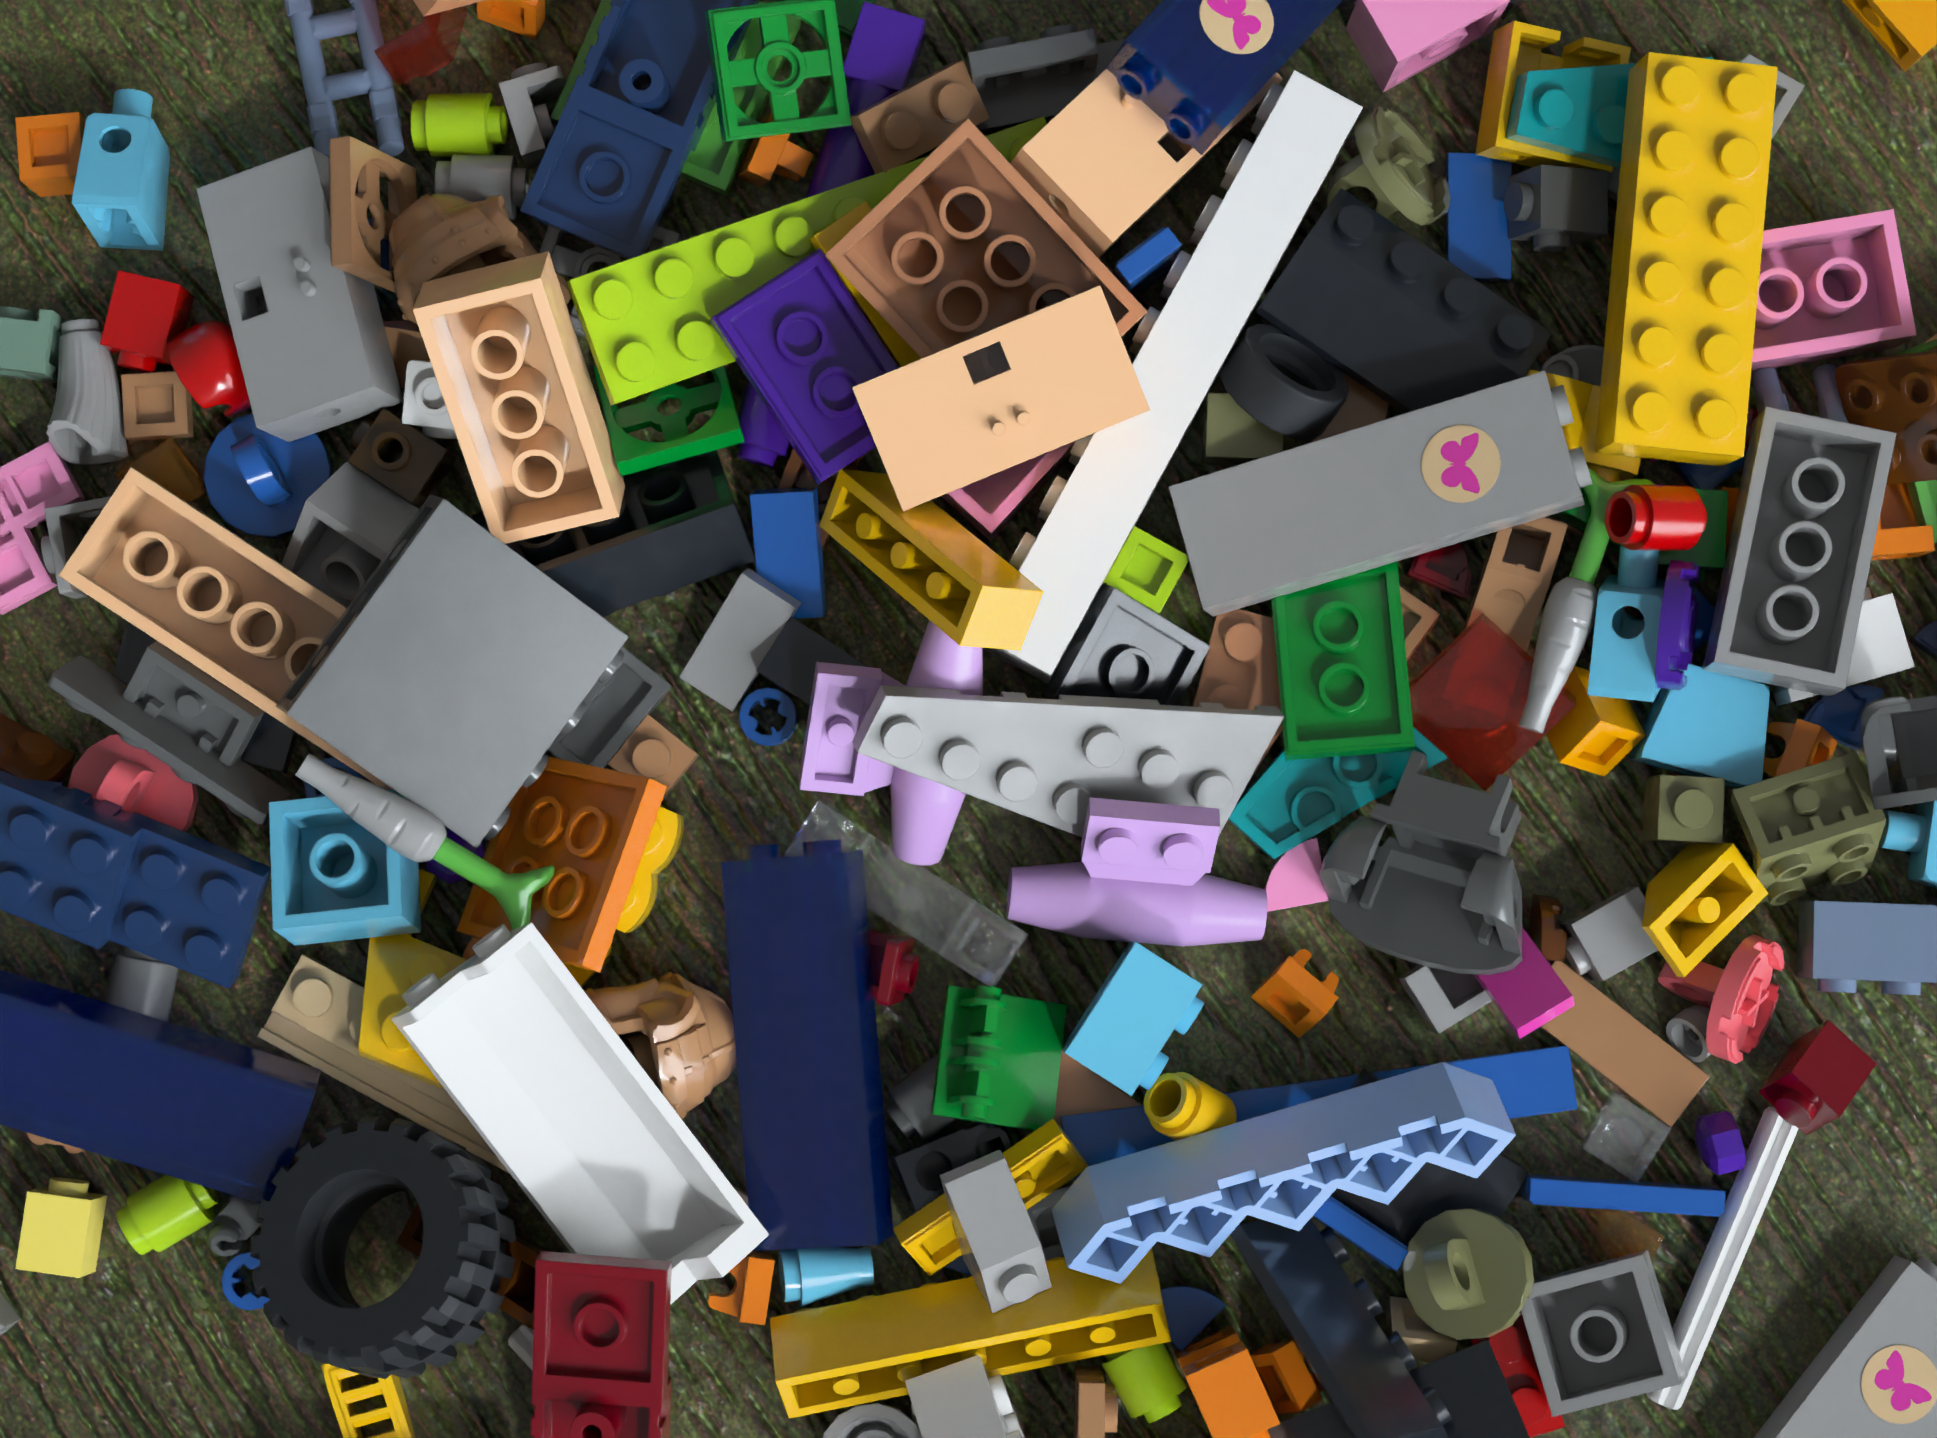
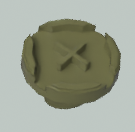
M1381 106L1374 107L1358 118L1355 123L1354 134L1360 154L1341 166L1331 176L1327 186V207L1340 188L1346 191L1351 187L1361 186L1368 188L1376 196L1371 203L1366 205L1383 217L1388 218L1399 210L1408 219L1421 226L1431 224L1447 213L1450 206L1451 196L1446 177L1443 178V175H1440L1434 179L1428 167L1429 164L1435 161L1431 155L1433 152L1417 130L1403 116L1390 109L1383 112V108H1380Z
M1480 1209L1447 1210L1426 1221L1409 1242L1407 1249L1409 1252L1403 1263L1405 1293L1416 1315L1435 1332L1457 1340L1489 1338L1511 1327L1521 1315L1519 1312L1524 1307L1526 1298H1530L1534 1284L1532 1256L1520 1233L1508 1222H1503L1498 1216Z

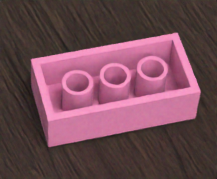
M1894 209L1763 231L1751 372L1766 367L1778 368L1897 348L1917 335Z

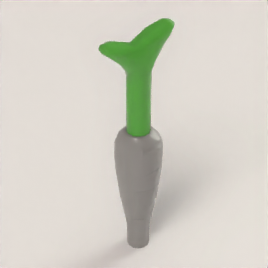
M1588 468L1593 484L1585 486L1583 489L1588 497L1591 515L1569 577L1557 582L1552 587L1547 599L1533 658L1534 662L1527 701L1518 726L1543 734L1551 708L1566 683L1569 674L1572 672L1595 623L1598 591L1594 586V582L1610 538L1606 531L1604 519L1608 500L1614 493L1623 491L1630 485H1654L1650 480L1628 479L1608 483L1596 472Z
M310 753L295 774V776L322 792L344 813L349 815L351 819L398 854L417 863L433 859L486 892H489L503 908L511 923L512 930L530 923L532 894L550 882L555 872L553 865L524 873L509 874L503 872L498 867L448 838L443 821L429 810L376 784L333 768Z

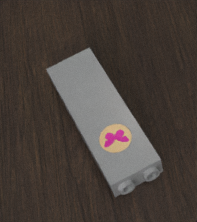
M1545 371L1538 372L1169 486L1203 610L1214 617L1267 601L1277 596L1287 595L1585 505L1580 488L1593 483L1582 447L1569 450L1562 429L1563 425L1574 422L1564 386L1560 385L1550 388Z
M1894 1255L1754 1438H1937V1266L1922 1256L1913 1263L1910 1260Z

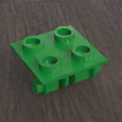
M946 985L931 1115L1032 1131L1037 1130L1051 1119H1054L1067 1005L1001 994L1002 989L991 986H976L975 989Z

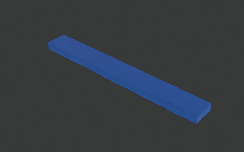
M1565 1045L1444 1061V1063L1492 1079L1509 1119L1578 1109L1569 1048ZM1437 1063L1373 1071L1371 1073L1381 1079H1386ZM1359 1074L1224 1092V1094L1235 1105L1237 1123L1349 1090ZM1144 1104L1061 1116L1062 1130L1080 1151L1088 1166L1174 1141L1153 1128L1145 1113ZM1080 1174L1075 1176L1070 1181L1076 1180L1080 1176Z

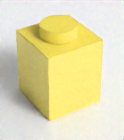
M58 1177L50 1178L48 1187L44 1186L27 1191L15 1269L81 1278L96 1272L107 1195L88 1193L89 1182Z

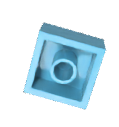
M388 789V791H390V792H392V793H394V794H396V795H398V796H400V797H403L402 795H400V794H399L398 792H396L395 790H393V789ZM326 796L269 802L272 922L274 931L295 946L421 932L419 864L398 854L351 819L349 815L344 813Z
M1129 942L1062 1046V1050L1065 1054L1131 1096L1138 1085L1149 1090L1169 1060V1057L1160 1051L1171 1033L1175 1030L1184 1035L1202 1009L1204 1002L1196 997L1202 984L1139 943Z

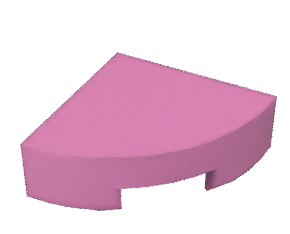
M1317 838L1306 840L1287 851L1276 862L1264 887L1267 892V912L1329 901L1319 876L1322 862Z

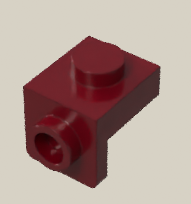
M846 923L835 924L824 988L876 998L877 1004L887 1006L903 1001L904 994H910L913 991L919 971V956L912 954L914 938ZM845 946L846 965L843 974L840 978L839 972L842 961L843 949Z

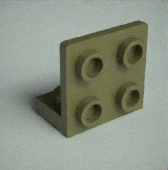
M1857 752L1732 790L1730 799L1754 855L1752 870L1768 892L1758 904L1769 901L1773 906L1783 905L1803 896L1807 888L1830 882L1832 886L1837 887L1859 880L1867 874V869L1872 867L1886 823L1882 809L1874 810L1870 781Z

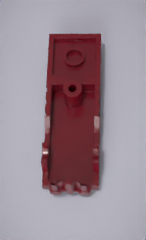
M540 1252L535 1264L531 1405H535V1411L531 1417V1436H534V1438H670L672 1377H668L672 1261Z

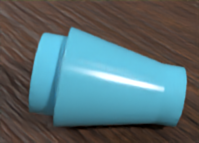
M794 1242L793 1249L778 1251V1273L783 1302L798 1301L799 1306L802 1307L859 1287H868L874 1284L873 1261L869 1247L855 1249Z

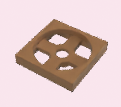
M351 136L330 139L331 264L335 268L396 293L392 266L393 254L389 234L393 220L417 200L416 168ZM379 177L388 181V211L384 209L383 203L380 200ZM358 179V193H355ZM368 207L372 216V228L367 219ZM382 239L389 241V270L381 268L380 241Z

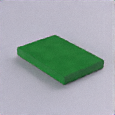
M1397 562L1272 598L1271 607L1280 711L1284 715L1282 734L1285 761L1414 751L1415 741Z

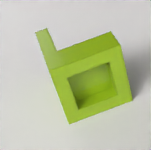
M1134 526L1103 584L1116 588L1159 615L1186 567L1189 558L1185 553Z

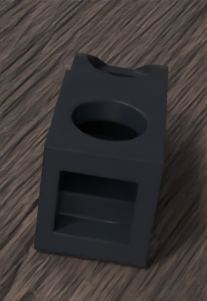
M977 1122L952 1133L948 1132L888 1157L909 1209L918 1212L944 1194L940 1175L997 1150H1001L1003 1153L1014 1146L1006 1126Z

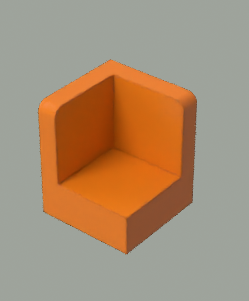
M80 112L16 117L20 181L39 197L73 194L86 118Z
M1907 483L1886 485L1871 561L1915 558L1935 551L1933 526H1918Z

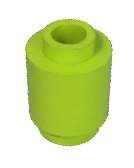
M431 93L428 95L427 100H415L412 104L411 136L416 151H429L431 157H452L454 154L495 155L497 144L506 143L508 134L506 109L503 105H496L492 93Z
M181 1165L127 1197V1205L116 1212V1217L124 1236L136 1252L140 1255H144L153 1249L157 1252H162L214 1221L213 1216L215 1214L212 1206L219 1203V1198L214 1186L203 1171L197 1170L192 1173L187 1167Z
M1164 1343L1104 1355L1106 1359L1101 1364L1111 1383L1115 1386V1390L1131 1418L1144 1414L1147 1422L1152 1423L1182 1406L1177 1395L1183 1392L1187 1385Z

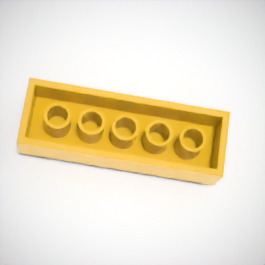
M1648 52L1629 70L1595 453L1713 466H1724L1744 457L1778 67Z

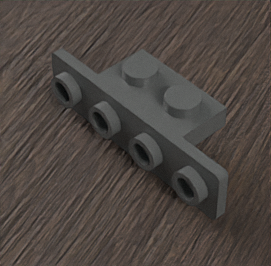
M1068 24L1051 27L1040 33L1041 39L1016 43L1014 37L1003 36L978 44V51L968 52L967 69L971 75L972 84H975L990 118L976 125V127L981 132L1016 126L1042 116L1045 117V120L1053 119L1141 36L1097 44L1094 29L1078 31L1076 25ZM924 77L911 79L908 86Z
M159 641L147 647L129 685L83 656L76 657L54 671L47 683L50 688L63 695L71 707L80 712L91 714L116 730L123 741L133 747L145 749L169 765L172 771L182 780L198 784L224 801L226 807L239 817L263 824L269 819V802L286 801L291 796L288 790L240 759L265 711Z

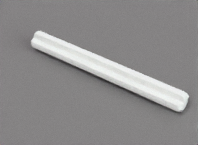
M1768 1107L1763 1112L1745 1155L1746 1165H1743L1744 1169H1740L1725 1203L1724 1214H1720L1672 1328L1686 1377L1679 1385L1646 1393L1649 1399L1666 1408L1678 1410L1682 1407L1798 1131L1796 1126L1789 1124L1779 1116L1775 1107Z

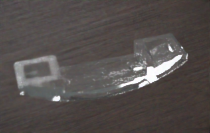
M819 800L784 853V855L860 902L987 986H996L1028 936L1020 928L924 867L898 859L893 855L891 846Z

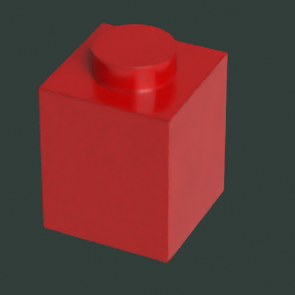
M118 270L100 345L118 355L117 365L142 373H155L157 364L173 368L168 355L167 345L171 339L186 330L194 295L180 284Z

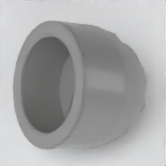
M1700 1005L1688 1007L1672 1018L1666 1026V1034L1671 1046L1691 1062H1702L1711 1055L1708 1053L1706 1044L1709 1007Z

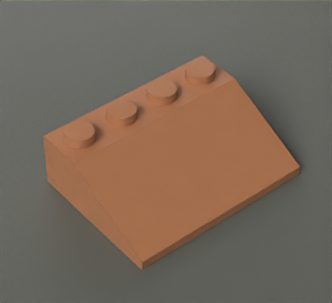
M969 119L956 129L825 254L921 358L1097 286L1102 288L1121 337L1147 313V310ZM1000 341L963 356L974 383L1011 369Z

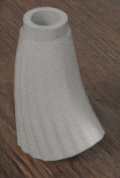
M77 319L61 324L62 336L59 338L56 399L46 432L49 436L48 440L54 446V451L63 460L70 463L101 465L120 461L128 456L126 438H124L121 395L111 352L100 345L103 333L100 329V322L95 319Z

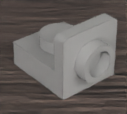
M533 63L522 66L510 74L511 80L499 83L520 154L527 169L540 165L547 149L546 143L550 142L554 133V126L546 103L535 107L533 103L560 95L566 83L561 67L553 66L548 68L546 63Z

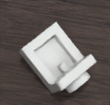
M417 359L409 361L406 368L402 424L422 426L421 433L428 437L457 439L431 361Z

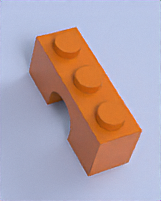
M1232 1325L1187 1345L1182 1351L1179 1349L1174 1351L1212 1438H1271L1268 1429L1279 1425V1419L1244 1343L1240 1341Z

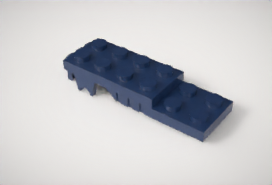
M612 0L610 2V12L608 16L604 15L597 31L599 36L595 46L591 45L584 61L586 65L582 76L578 75L520 211L528 217L628 260L646 254L690 150L695 151L716 103L704 12L714 9L757 5L760 0ZM752 19L744 22L730 38L727 44L729 61H734Z
M0 770V910L96 949H100L110 940L228 989L235 983L239 977L271 875L270 866L139 813L133 812L131 814L122 810V806L107 800L99 801L94 799L92 794L75 787L69 789L62 786V782L21 779Z

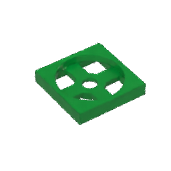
M791 0L714 9L704 12L722 142L851 126L835 0ZM786 15L797 17L807 23L819 35L826 49L800 52L799 49L790 44ZM759 18L763 48L758 52L756 58L729 61L727 44L734 32L747 20ZM774 56H782L790 63L791 72L784 81L773 80L767 72V64ZM830 76L826 94L819 106L809 116L800 119L796 89L802 84L804 79ZM759 84L763 90L769 92L773 122L760 123L743 113L734 102L733 88Z
M725 365L710 370L715 379L713 383L687 390L682 386H677L676 382L652 391L645 402L618 409L617 404L610 405L597 366L593 367L616 465L621 476L745 442ZM667 399H676L681 402L680 409L672 415H662L658 412L659 405ZM716 409L706 424L694 433H689L688 425L693 421L696 414ZM652 427L654 430L663 433L665 442L643 441L627 433Z

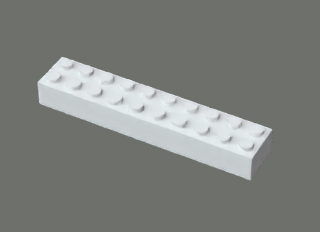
M1295 70L1285 88L1275 82L1272 84L1255 116L1256 120L1250 132L1258 135L1256 141L1253 144L1243 138L1225 170L1226 175L1220 187L1228 190L1224 199L1213 194L1211 195L1196 222L1195 231L1190 239L1192 243L1198 245L1193 255L1181 250L1163 283L1164 287L1160 297L1167 300L1163 310L1160 312L1150 306L1132 339L1134 342L1129 351L1137 355L1132 366L1150 410L1076 440L1068 461L1076 466L1071 477L1067 481L1057 475L1039 508L1041 511L1038 517L1046 521L1037 537L1028 532L1025 533L1009 562L1016 570L1044 591L1021 650L983 648L984 650L1046 684L1049 683L1133 527L1136 525L1348 139L1363 108L1362 106Z

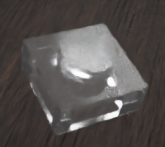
M1611 1093L1578 1147L1631 1181L1638 1183L1672 1128L1620 1095Z

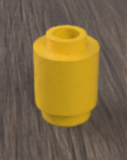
M1185 1072L1166 1073L1159 1076L1153 1086L1146 1091L1144 1097V1110L1153 1128L1174 1141L1236 1123L1237 1115L1233 1101L1224 1093Z

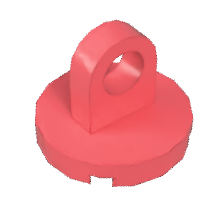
M118 734L109 735L89 747L73 767L68 784L69 789L75 787L92 794L94 799L99 801L107 800L122 806V810L131 814L133 812L139 813L183 832H186L192 825L199 800L197 784L182 780L172 771L169 765L145 749L129 745Z
M1753 934L1741 942L1733 952L1725 969L1700 961L1685 977H1677L1665 961L1658 976V982L1681 998L1710 1008L1706 1030L1708 1053L1737 1064L1743 1061V1053L1740 1051L1749 1054L1753 1048L1755 1049L1770 1023L1779 998V986L1770 982L1773 969L1781 972L1784 969L1783 950L1775 941Z

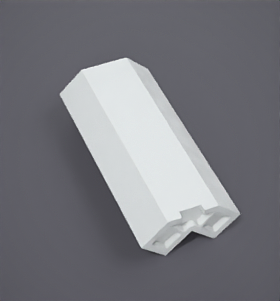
M532 922L511 931L504 924L498 926L472 947L476 953L474 956L440 979L433 972L428 974L401 996L407 1003V1006L393 1016L391 1020L571 1253L672 1261L671 1305L697 1280L724 1277L769 1236V1233Z

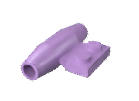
M929 620L905 687L959 689L962 695L983 696V647L959 646ZM816 662L798 778L800 790L864 796L865 792L890 785L891 844L893 855L906 863L914 865L938 863L942 859L966 793L857 753L852 743L880 686L905 685L882 672L881 668Z
M1089 797L1081 841V862L1011 867L1007 886L1006 918L1088 939L1133 941L1137 943L1183 947L1257 941L1263 939L1265 932L1267 892L1266 889L1205 874L1211 872L1219 836V809Z

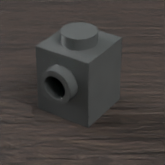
M1540 164L1510 176L1509 187L1504 197V212L1508 218V240L1533 242L1534 251L1555 253L1569 251L1572 249V245H1578L1607 235L1608 171Z

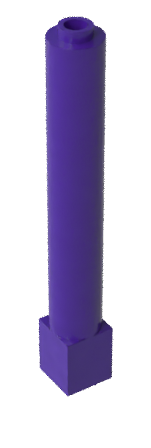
M863 2L843 66L850 116L908 86L909 81L914 77L926 39L925 19ZM852 124L851 126L827 129L806 198L875 175ZM748 380L737 413L745 441L736 444L740 446L737 457L760 466L774 468L776 459L789 460L793 447Z

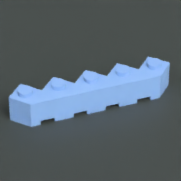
M1440 1062L1086 1167L1051 1211L1067 1268L1121 1284L1157 1241L1211 1257L1246 1215L1300 1231L1336 1188L1388 1205L1426 1162L1477 1179L1516 1136V1133L1492 1079Z

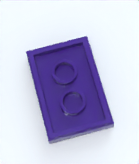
M820 248L710 319V323L817 484H820L876 447L852 387L898 369V366Z

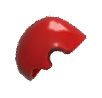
M206 321L186 329L170 340L167 345V351L171 365L181 383L202 408L208 409L216 405L227 404L230 406L224 411V415L230 417L251 406L230 325L218 321Z

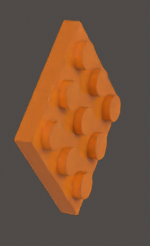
M549 757L548 763L539 778L529 787L522 785L507 805L511 809L510 816L500 832L489 841L483 859L509 874L524 873L553 865L555 872L550 882L532 894L530 923H533L563 963L600 973L667 786L647 777ZM473 884L456 931L479 940L502 924L511 931V923L495 897Z

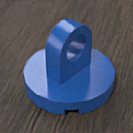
M252 413L235 419L218 433L206 455L204 483L211 505L226 523L252 536L278 539L294 533L305 501L334 474V468L327 446L316 433L287 442L256 428Z

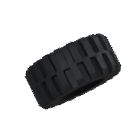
M377 1116L361 1118L357 1122V1127L347 1122L330 1127L324 1133L327 1141L321 1143L311 1138L296 1150L295 1155L299 1160L292 1168L282 1165L271 1181L277 1188L270 1202L262 1199L255 1218L263 1220L260 1235H252L250 1257L260 1260V1269L252 1273L255 1292L257 1295L270 1299V1301L264 1304L263 1312L272 1327L284 1330V1340L297 1351L313 1356L316 1361L367 1377L387 1379L391 1374L401 1378L422 1375L426 1369L425 1363L440 1368L457 1357L458 1352L454 1347L457 1343L462 1342L472 1345L483 1334L485 1329L479 1322L486 1312L496 1315L505 1298L497 1294V1290L502 1277H512L515 1258L505 1255L506 1243L514 1242L516 1236L514 1220L500 1214V1211L506 1209L509 1203L502 1185L490 1180L492 1170L479 1157L466 1152V1147L416 1123L400 1118L392 1122ZM410 1190L420 1207L423 1220V1243L418 1261L408 1279L392 1295L374 1305L360 1307L349 1290L345 1274V1254L350 1235L359 1219L377 1201L390 1194Z

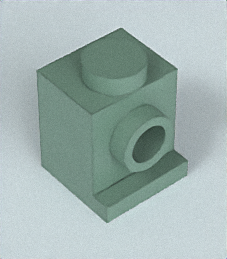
M0 306V376L57 383L59 338L62 336L61 324L68 320L53 310L40 309L38 321H35L36 313L33 311Z

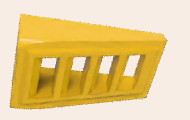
M326 1363L321 1364L327 1390L343 1438H363L361 1426L389 1418L392 1420L394 1430L366 1438H416L400 1377L391 1374L387 1379L378 1378V1382L350 1389L347 1377L358 1375V1373ZM383 1394L386 1406L357 1414L354 1402Z

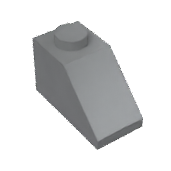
M997 1150L940 1175L963 1261L991 1312L994 1313L1015 1303L1026 1301L1033 1295L1051 1288L1052 1285L1041 1243L1001 1150Z

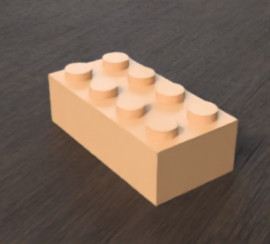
M549 251L423 282L413 307V313L490 533L504 544L619 517L625 483L616 465L611 440Z

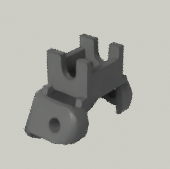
M1937 695L1908 700L1902 696L1876 699L1866 704L1861 712V729L1874 810L1937 801Z
M1412 751L1390 806L1377 803L1370 812L1371 818L1360 815L1358 819L1351 822L1338 835L1325 855L1319 876L1329 899L1330 914L1349 935L1371 948L1400 959L1459 974L1493 975L1511 971L1523 961L1522 889L1513 859L1506 857L1521 820L1518 803L1508 801L1513 789L1511 778L1498 774L1491 793L1482 792L1425 776L1424 773L1428 765L1425 754ZM1386 824H1392L1396 838L1389 836L1383 846H1379L1378 843Z

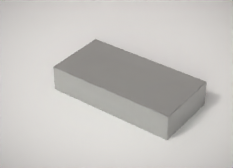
M747 568L741 573L680 675V678L733 712L740 705L758 675L757 668L790 617L793 618L802 602Z

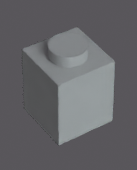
M1639 887L1624 888L1560 925L1567 936L1565 956L1579 976L1587 972L1591 980L1605 981L1658 951L1642 928L1646 899Z

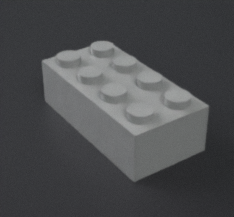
M1765 407L1753 420L1725 557V568L1722 571L1703 665L1704 671L1832 697L1846 688L1897 433L1771 407Z

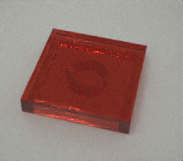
M1482 613L1409 684L1413 726L1486 791L1495 782L1498 774L1503 775L1576 706V698L1567 689L1562 688L1551 708L1543 734L1518 726L1527 701L1534 659Z

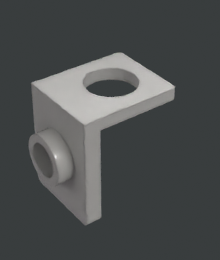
M111 496L44 509L49 535L43 536L41 539L42 556L47 571L50 574H56L59 594L73 599L87 597L86 593L58 575L79 545L75 523L97 519Z

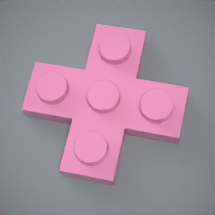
M50 442L0 467L1 615L58 586L54 575L50 574L46 569L42 552L30 529L46 521L45 508L86 500L66 461L54 451V446Z

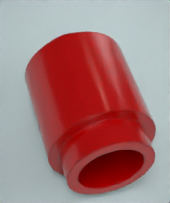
M1630 485L1623 491H1618L1610 497L1606 505L1604 519L1606 531L1611 540L1622 544L1629 550H1689L1697 544L1706 527L1707 512L1700 495L1691 486Z

